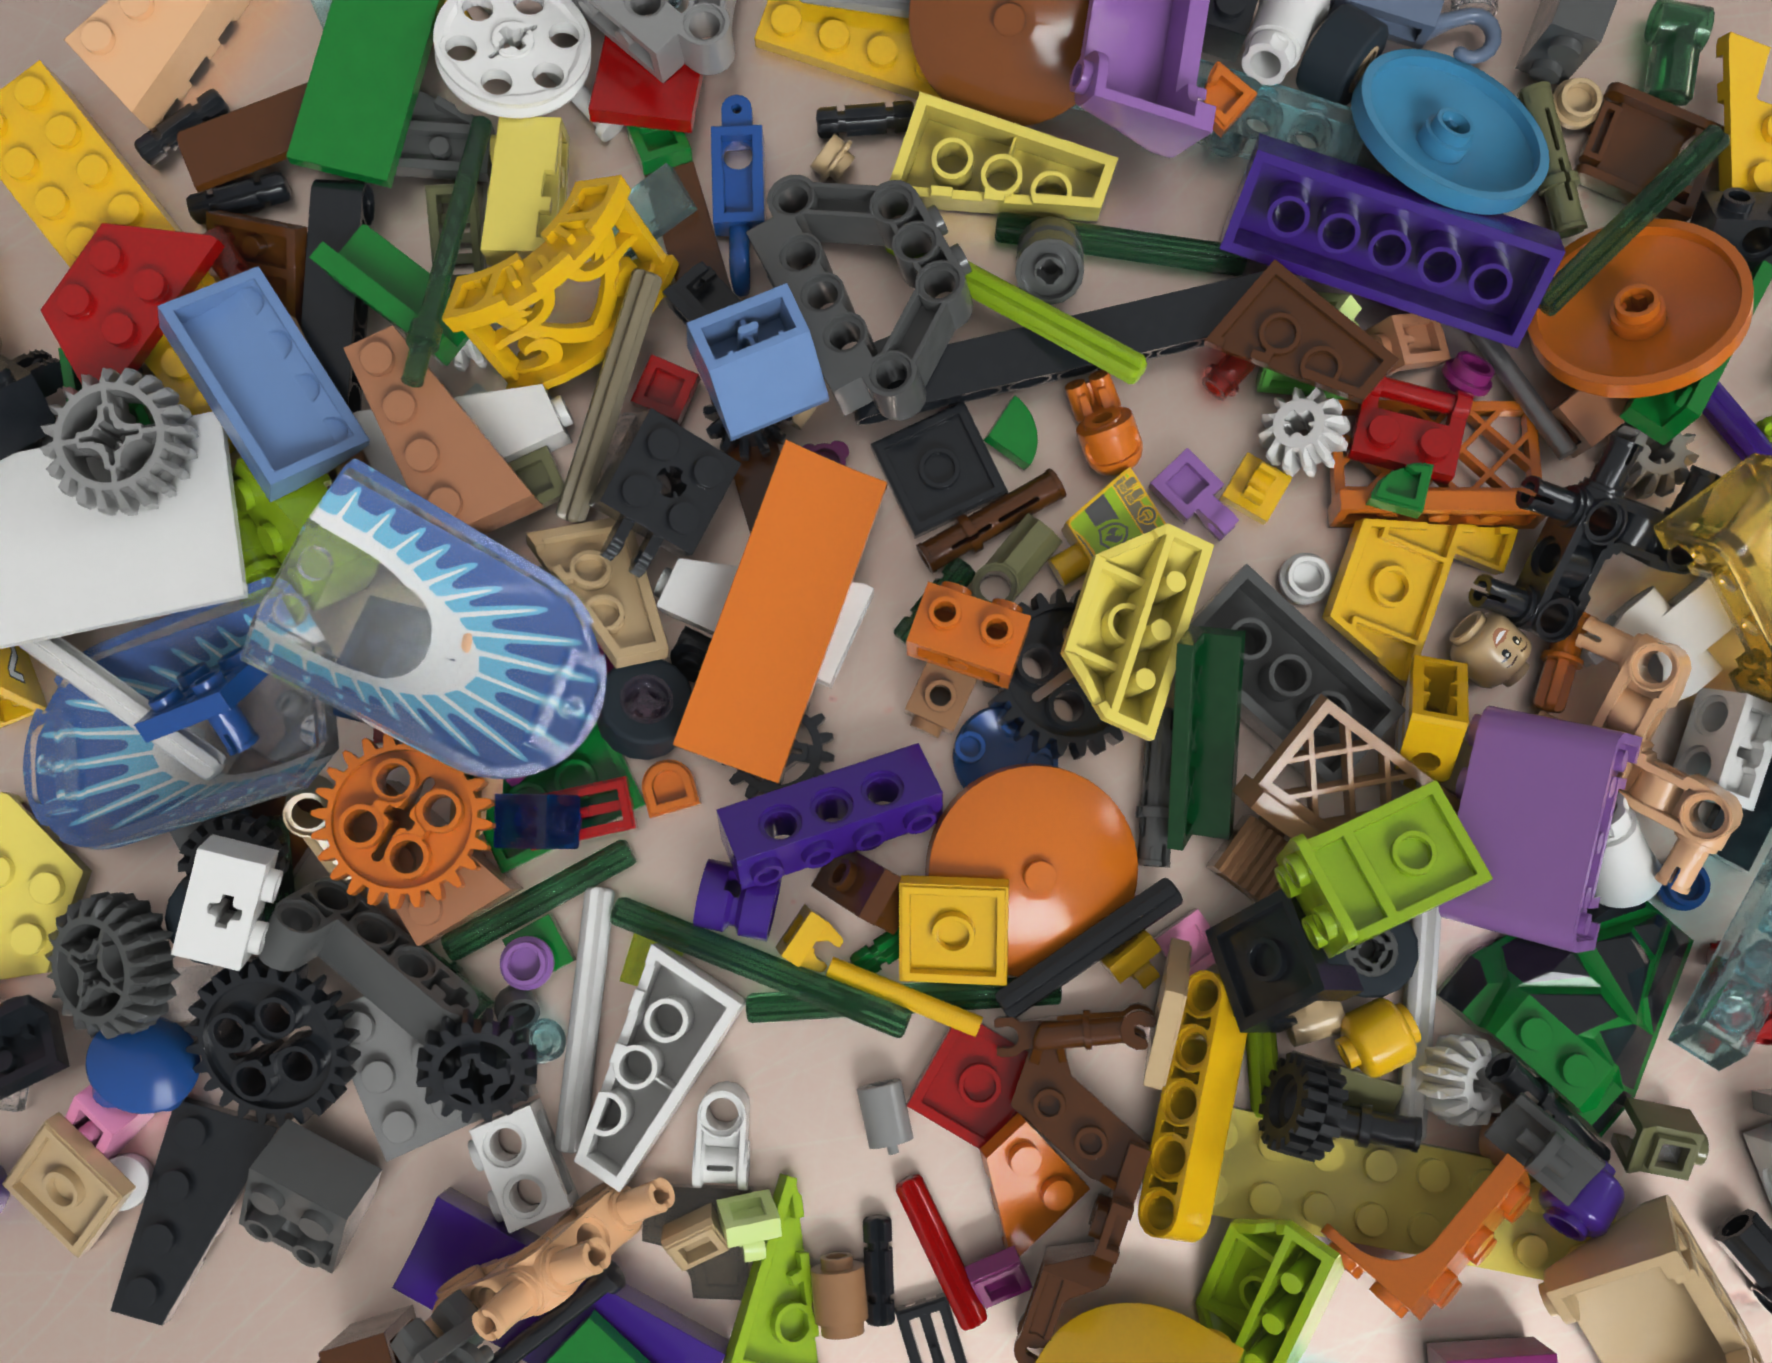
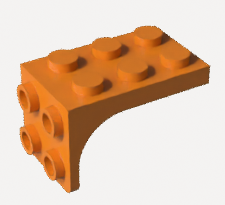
M1507 1153L1438 1238L1427 1249L1409 1258L1386 1260L1368 1255L1351 1244L1328 1223L1320 1232L1330 1241L1328 1246L1341 1254L1346 1271L1357 1280L1365 1272L1375 1281L1369 1290L1401 1319L1409 1311L1421 1321L1434 1304L1443 1309L1453 1299L1462 1286V1283L1458 1280V1275L1469 1261L1478 1266L1490 1254L1497 1244V1240L1493 1237L1494 1231L1502 1221L1506 1219L1513 1224L1527 1209L1532 1201V1197L1528 1195L1531 1187L1529 1175L1526 1169H1524L1525 1166Z

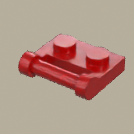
M1385 376L1363 403L1358 405L1346 458L1390 470L1403 468L1411 463L1433 464L1430 480L1449 484L1455 477L1466 421L1471 411L1474 395L1461 390H1456L1454 394ZM1382 397L1447 414L1446 423L1444 425L1378 408L1379 398Z

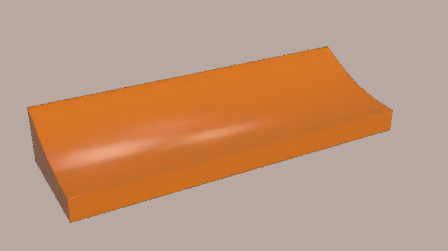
M785 439L675 736L674 746L771 782L780 783L887 489L886 481L844 466Z

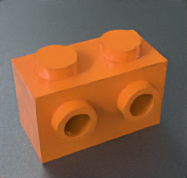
M928 581L906 640L907 655L1008 689L1029 631L1031 616L1022 613V607L1014 602L995 598L991 603L971 596V590L963 585L950 581H944L941 585Z

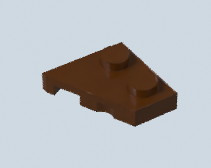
M222 210L206 212L207 235H212L225 245V248L211 267L227 279L259 266L289 315L296 318L301 328L307 227Z

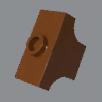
M857 851L834 858L830 863L821 867L811 885L813 888L857 917L893 935L899 927V882L901 880L899 875Z

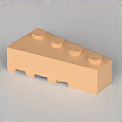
M108 0L63 40L123 104L154 133L157 131L156 126L165 120L163 117L176 99L182 101L192 87L189 80L204 58L211 59L221 45L218 39L230 21L237 22L252 0Z

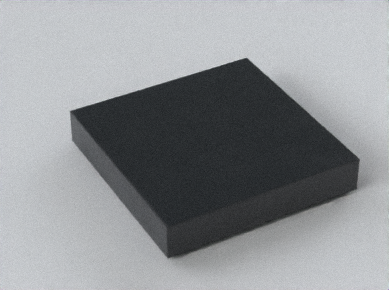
M964 400L871 443V450L914 539L954 521V518L963 513L967 515L1008 493Z

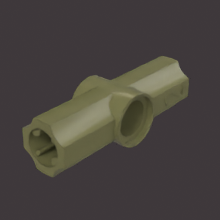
M1027 513L988 562L976 572L973 580L966 588L971 590V596L992 603V601L987 600L982 595L980 585L989 576H1001L1008 582L1010 587V593L1005 600L1015 602L1017 597L1063 541L1042 521Z

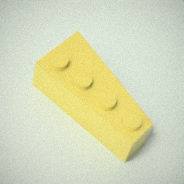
M920 92L890 180H902L909 183L917 191L926 208L935 205L938 210L1038 218L1052 216L1065 220L1097 222L1115 172L1118 157Z

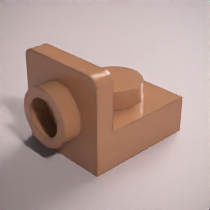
M1408 313L1391 315L1364 330L1399 358L1397 364L1386 377L1398 371L1436 367L1451 359L1443 328L1439 322Z

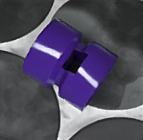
M708 859L698 891L693 926L723 932L730 925L735 927L738 936L767 942L776 911L782 877L770 885H755L741 890L731 863Z

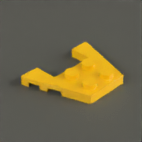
M1733 32L1719 37L1716 43V58H1723V81L1717 83V103L1724 105V132L1718 134L1719 191H1724L1727 188H1742L1749 192H1772V104L1757 98L1771 47Z
M1367 518L1357 520L1353 526L1322 619L1405 688L1413 655H1421L1453 559L1492 575L1502 574L1510 557L1518 529L1504 526L1427 524V522ZM1427 704V708L1430 711L1440 713L1438 707L1433 704Z

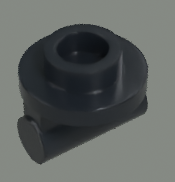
M685 626L677 643L671 650L670 659L672 664L684 674L688 681L696 682L712 638Z

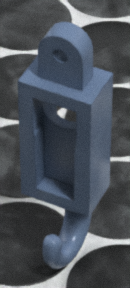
M1330 0V10L1326 17L1327 19L1340 5L1351 4L1385 23L1389 31L1387 40L1416 49H1422L1428 40L1450 29L1468 24L1476 25L1484 32L1485 42L1483 46L1476 50H1468L1465 47L1458 46L1453 51L1454 58L1466 64H1477L1487 61L1496 54L1501 45L1502 31L1498 20L1489 11L1483 8L1469 7L1441 13L1444 0Z

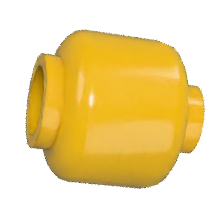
M1382 997L1376 998L1346 1013L1341 1022V1037L1334 1042L1341 1059L1350 1070L1358 1066L1368 1077L1378 1078L1415 1059L1417 1054L1416 1043L1421 1041V1034L1417 1023L1404 1004L1399 1002L1394 1005L1391 1001Z

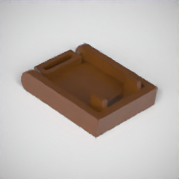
M1620 82L1610 83L1603 96L1605 100L1602 102L1597 117L1592 123L1579 155L1578 161L1581 164L1576 165L1574 168L1579 174L1580 185L1657 218L1687 222L1692 217L1718 152V134L1724 132V126ZM1683 149L1697 155L1686 184L1675 180L1665 188L1680 150Z

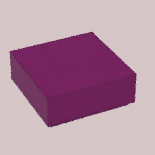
M1014 1245L964 1267L970 1284L984 1309L1033 1288Z

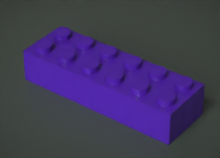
M1259 133L1224 224L1219 248L1266 265H1270L1275 259L1293 274L1517 349L1565 254L1559 232L1505 214L1479 215L1454 210L1418 194L1397 178Z

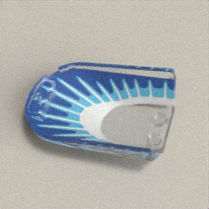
M352 459L344 466L302 526L251 621L240 658L241 661L452 768L467 774L490 779H512L536 774L557 765L575 752L590 734L599 717L607 682L605 654L600 655L595 635L590 626L594 621L583 603L565 584L550 573L358 459Z
M265 577L247 584L248 598L177 612L100 642L83 651L85 655L148 700L171 687L180 685L176 677L188 668L201 662H206L210 668L217 665V661L228 652L244 646L250 626L332 669L330 648L292 587L271 577ZM268 674L238 703L245 717L260 736V739L250 748L229 756L226 747L208 720L187 727L227 757V763L223 767V771L217 777L215 776L208 781L202 779L151 741L146 743L140 733L57 675L54 681L59 687L53 694L46 709L36 708L24 749L23 777L26 796L35 818L41 825L49 826L60 837L59 841L86 849H113L308 788L339 749L337 717L333 715L332 706Z

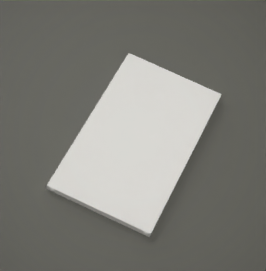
M213 411L193 415L185 423L196 429L199 436L185 443V446L196 451L198 457L190 461L183 460L181 465L182 468L189 472L191 479L181 480L175 477L171 484L175 487L177 496L168 497L159 492L157 493L159 509L150 510L140 503L138 515L128 516L119 509L116 515L108 516L99 512L97 507L89 510L78 505L76 496L70 497L60 491L58 486L61 480L49 475L46 468L54 459L44 456L40 448L16 452L0 460V649L248 598V585L245 575L228 437ZM154 423V424H150V425H145V426H146V427H152V426H155V423ZM126 434L122 435V436L120 437L121 440L124 442L125 436H128V435H126ZM116 443L115 448L112 449L117 450L120 448L119 444ZM150 456L145 460L143 466L147 463ZM94 457L86 458L91 473L99 482H111V473L104 469L103 461Z

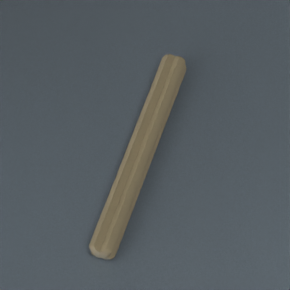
M634 269L632 271L556 509V515L569 522L578 524L586 521L590 509L588 504L597 487L662 284L661 277L643 269Z

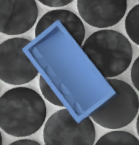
M259 266L158 306L160 329L270 503L323 476L369 445L370 440Z

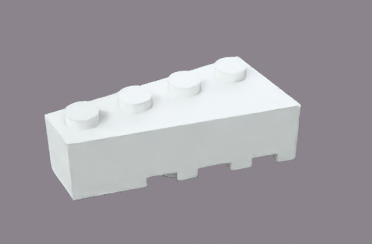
M661 942L651 944L645 960L646 964L638 987L632 996L622 1032L609 1061L610 1065L601 1091L598 1092L574 1162L618 1192L632 1180L748 1002L744 997Z

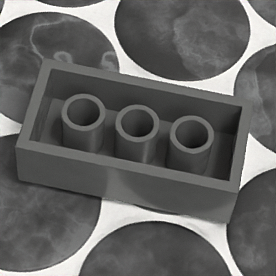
M1245 564L1235 572L1191 619L1190 626L1245 631L1240 718L1275 751L1321 694L1378 738H1381L1406 711L1399 702L1248 564ZM1329 713L1314 730L1315 747L1340 743L1339 721ZM1351 731L1352 741L1361 739ZM1369 750L1353 752V768ZM1341 755L1315 759L1317 784L1342 779ZM1304 761L1291 763L1305 777Z

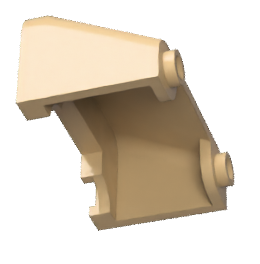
M1668 1194L1642 1203L1611 1224L1603 1236L1589 1239L1545 1269L1544 1282L1538 1285L1541 1299L1548 1313L1552 1317L1559 1315L1567 1325L1577 1322L1601 1363H1764L1751 1333Z

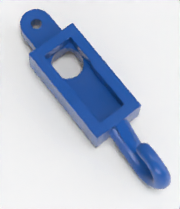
M732 95L722 103V126H711L713 225L716 237L729 236V268L733 292L739 298H745L750 293V239L746 231L766 221L764 136L762 125H753L750 101L742 95ZM751 150L753 159L743 169H732L724 162L726 151Z

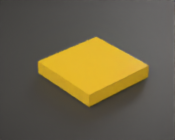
M901 875L899 882V981L1007 986L1009 879Z

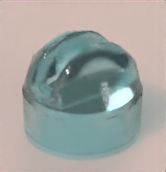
M543 1018L525 1027L530 1031L529 1045H537V1064H546L562 1055L566 1046V1037L562 1027L556 1021Z

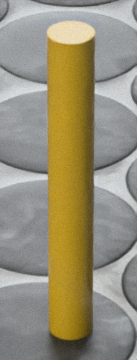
M837 957L832 958L826 973L828 978L973 1037H976L983 1017Z

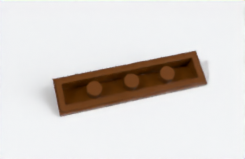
M307 83L178 132L176 134L177 142L197 192L206 191L286 160Z

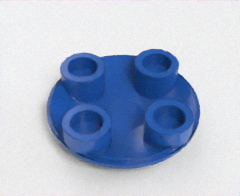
M1004 706L988 707L971 716L960 729L953 748V766L963 788L979 777L1003 767L1028 763L1058 767V759H1052L1051 745L1049 743L1037 753L1032 752L1033 736L1029 734L1017 742L1014 741L1013 738L1018 725L1014 721L1003 726L998 724L1001 717L1007 712Z
M162 1016L157 1019V1024L135 1034L125 1033L111 1039H106L99 1030L92 1039L86 1054V1073L93 1087L92 1095L96 1103L102 1107H115L136 1114L167 1112L178 1108L192 1091L199 1077V1073H195L192 1068L200 1062V1055L186 1052V1047L194 1042L189 1033L184 1031V1028Z

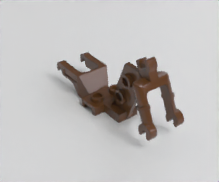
M1139 1002L1129 1004L1123 1011L1090 1013V1010H1083V1014L1046 1016L1039 1019L1021 1020L1018 1017L999 1016L994 1020V1028L1009 1026L1018 1033L1016 1044L1012 1046H997V1056L1013 1057L1023 1050H1029L1011 1106L1089 1178L1099 1181L1110 1188L1108 1196L1101 1193L1097 1194L1088 1222L1090 1225L1088 1236L1095 1238L1094 1242L1046 1247L1025 1312L1021 1316L1017 1327L1018 1336L1014 1344V1355L1019 1363L1036 1362L1038 1356L1030 1352L1027 1347L1034 1349L1044 1348L1049 1340L1051 1341L1061 1308L1067 1300L1097 1290L1108 1283L1113 1266L1117 1263L1120 1254L1119 1247L1128 1220L1131 1221L1134 1203L1152 1152L1150 1142L1143 1140L1071 1074L1066 1048L1085 1047V1050H1092V1046L1126 1044L1135 1050H1146L1148 1047L1146 1033L1137 1025L1154 1027L1156 1019L1153 1010L1145 1004Z

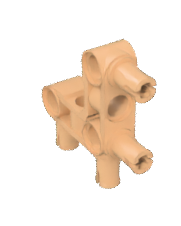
M1592 615L1586 620L1582 629L1600 637L1602 640L1587 633H1579L1575 646L1581 649L1584 648L1617 664L1619 674L1591 726L1643 737L1637 764L1627 762L1624 772L1618 771L1616 777L1627 779L1625 790L1619 789L1618 792L1626 798L1631 809L1675 831L1674 834L1678 839L1654 878L1666 886L1668 882H1673L1680 869V873L1671 889L1688 895L1709 854H1717L1718 851H1722L1731 833L1740 826L1743 817L1742 805L1737 797L1716 782L1698 773L1688 775L1657 759V752L1652 750L1654 744L1651 742L1652 737L1668 708L1676 707L1692 668L1691 660L1686 651L1678 645L1666 643L1647 633H1639L1634 637L1598 620L1597 617ZM1657 652H1663L1672 662L1671 674L1663 682L1656 681L1648 672L1649 659ZM1545 710L1538 713L1541 716L1556 718ZM1704 800L1716 802L1724 811L1725 819L1719 829L1708 828L1699 819L1698 809Z
M660 1177L635 1188L626 1185L620 1192L605 1182L596 1186L580 1197L573 1204L572 1208L558 1219L559 1221L529 1246L497 1260L496 1258L482 1265H473L449 1279L436 1291L435 1294L438 1300L435 1302L432 1313L445 1298L460 1289L479 1309L472 1316V1323L476 1332L486 1341H494L501 1338L518 1321L531 1316H539L552 1310L568 1299L586 1278L598 1275L603 1272V1269L608 1268L611 1263V1255L622 1244L639 1232L642 1227L641 1224L645 1219L664 1213L668 1208L672 1207L675 1201L672 1185L668 1180ZM431 1317L425 1321L437 1338L444 1334Z

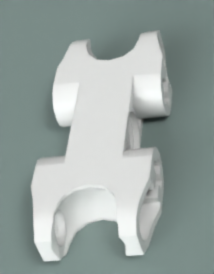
M1772 498L1747 514L1719 526L1707 536L1709 552L1703 564L1708 570L1667 602L1654 586H1651L1635 595L1604 621V623L1634 637L1639 633H1647L1666 643L1678 645L1686 651L1691 660L1692 669L1680 700L1695 695L1722 671L1723 667L1708 651V648L1747 616L1760 632L1772 628ZM1584 648L1582 649L1580 658L1584 661L1586 668L1606 660ZM1657 652L1649 659L1648 672L1656 681H1665L1671 674L1672 662L1666 654Z

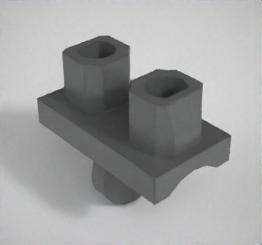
M1523 1092L1517 1095L1484 1133V1136L1505 1154H1510L1525 1166L1524 1169L1566 1206H1569L1591 1179L1606 1166V1162Z
M460 1289L445 1298L430 1316L444 1334L441 1337L437 1338L426 1323L417 1317L404 1326L390 1344L401 1363H489L494 1358V1353L489 1346L483 1345L479 1349L477 1348L485 1340L476 1332L472 1323V1316L479 1309Z

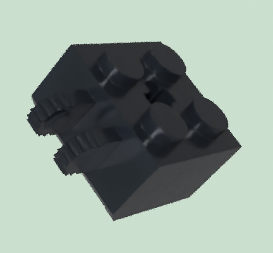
M37 349L29 351V354L26 355L24 353L12 360L0 354V460L47 436L41 428L42 425L55 424L56 417L51 412L45 398L56 393L58 388L63 389L60 360L52 358L51 354L42 349L40 351Z
M652 408L636 415L588 504L616 521L607 540L604 542L600 556L609 561L613 560L623 549L625 540L631 530L645 537L639 549L632 557L629 572L639 578L648 569L660 547L677 557L693 555L742 463ZM665 474L670 480L671 492L663 495L660 492L663 484L656 478Z

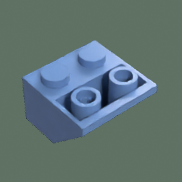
M787 283L686 323L687 348L730 441L829 401L828 391L810 330Z

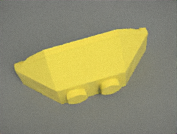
M1167 523L1092 557L1060 654L1102 721L1147 741L1155 739L1176 671L1177 643L1189 629L1214 544Z

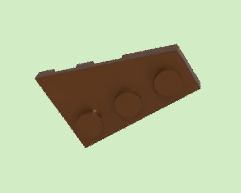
M1275 259L1204 340L1205 346L1359 404L1363 403L1399 360L1398 357Z

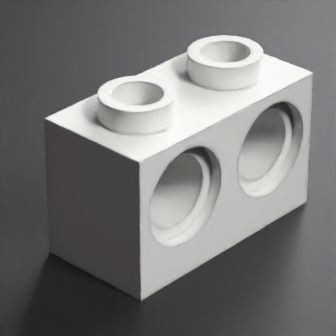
M1702 688L1697 692L1673 767L1688 775L1698 773L1716 782L1737 797L1743 810L1754 811L1772 756V703L1748 693ZM1704 800L1705 802H1710V803H1715V804H1717V803L1714 802V801Z
M540 1098L514 1108L513 1113L510 1115L500 1114L493 1117L492 1122H481L469 1130L472 1140L468 1141L470 1157L478 1171H485L492 1189L488 1192V1202L491 1211L498 1222H505L509 1233L570 1208L579 1198L563 1155L555 1149V1135ZM502 1128L512 1129L519 1134L522 1142L519 1154H509L500 1147L498 1135ZM528 1179L538 1184L542 1193V1199L539 1204H528L521 1199L518 1193V1183L520 1180Z

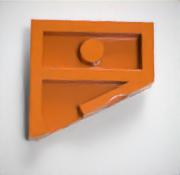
M1019 1113L979 1149L985 1173L988 1175L991 1183L990 1194L993 1206L999 1215L1004 1236L1001 1238L1003 1245L1006 1249L1014 1245L1019 1256L1090 1190V1187Z

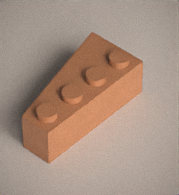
M393 325L343 348L418 508L473 539H478L544 508L543 504L517 475L515 470L489 441L473 419Z

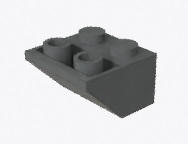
M287 1119L249 1168L239 1224L244 1226L246 1231L255 1239L262 1242L272 1241L292 1252L293 1256L300 1263L312 1268L320 1267L332 1274L340 1263L375 1197L382 1169Z

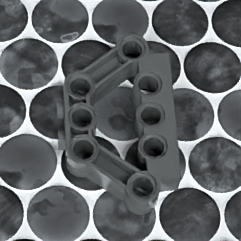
M788 175L779 179L773 184L767 197V204L772 218L746 231L759 260L768 274L767 277L772 287L775 288L785 283L788 284L810 330L823 377L844 416L873 401L877 410L888 419L903 421L912 418L921 411L926 402L927 392L925 387L955 330L967 323L973 312L974 304L965 275L971 273L972 270L963 250L958 243L949 247L943 237L948 233V229L937 207L932 205L926 208L917 191L909 183L902 180H890L876 186L812 182L803 175ZM821 242L886 246L894 251L904 281L910 287L915 288L880 354L877 353L866 322L860 315L855 313L843 281L833 274ZM927 253L923 257L914 258L916 255ZM811 264L807 268L801 269L803 266ZM952 292L946 297L935 298L941 293ZM834 303L828 308L821 309L826 304ZM857 342L852 348L841 350L848 343ZM905 380L897 388L886 389L892 382Z

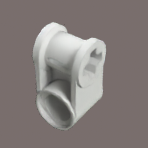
M729 1081L718 1082L709 1088L699 1104L692 1161L693 1188H702L704 1183L736 1184L738 1190H747L750 1170V1141H748L750 1102L745 1090L737 1083ZM718 1098L729 1099L736 1105L738 1117L729 1122L719 1121L711 1113L710 1103Z

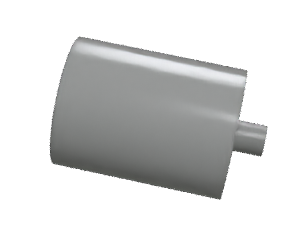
M901 1079L879 1081L857 1088L869 1148L880 1149L887 1147L889 1155L899 1153L898 1145L914 1138Z

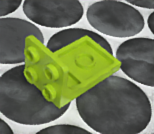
M1437 780L1312 838L1307 839L1302 833L1291 838L1275 858L1279 866L1274 868L1277 881L1285 895L1290 899L1296 897L1306 917L1301 919L1309 941L1317 950L1323 947L1329 959L1476 889L1493 879Z

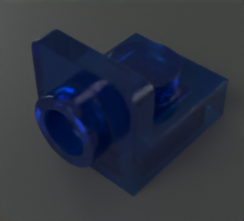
M495 794L494 823L496 828L494 829L493 848L577 849L579 847V832L582 825L580 797L578 795Z

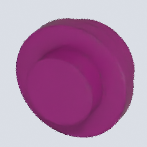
M1460 351L1455 358L1446 361L1442 367L1443 375L1447 379L1446 385L1454 393L1456 390L1472 393L1474 396H1485L1492 388L1491 379L1495 374L1494 368L1485 359L1474 353Z

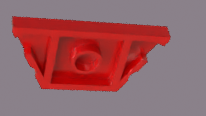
M102 223L40 310L80 383L82 384L81 374H90L99 381L102 368H112L120 375L125 368L138 371L163 336V332L159 327L158 306L194 292L225 248V245L212 235Z

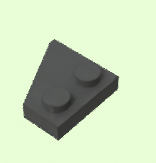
M419 90L395 176L490 182L492 169L490 138L492 134H496L492 125L473 114L461 113L455 104L439 95L435 99Z

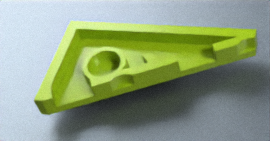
M782 1173L779 1174L773 1200L780 1215L782 1237L765 1240L766 1259L753 1261L723 1363H818L815 1337L819 1336V1328L815 1324L812 1309L813 1295L809 1252L804 1250L800 1218L804 1217L802 1196L797 1189V1178Z

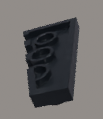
M186 1097L178 1108L172 1110L110 1311L161 1326L171 1320L204 1264L205 1256L218 1234L222 1233L233 1214L231 1211L246 1188L249 1168L280 1129L277 1122L269 1120L263 1126H260L256 1116L247 1114L244 1118L240 1119L238 1118V1111Z

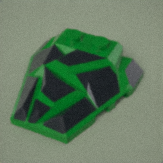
M1648 901L1628 908H1613L1600 903L1598 908H1587V913L1592 915V921L1601 923L1595 950L1573 953L1506 935L1487 947L1480 946L1468 953L1436 991V997L1474 1030L1488 1033L1532 1073L1546 1080L1552 1086L1555 1093L1559 1095L1557 1100L1575 1115L1585 1127L1600 1138L1625 1110L1624 1103L1626 1098H1635L1646 1065L1694 942Z

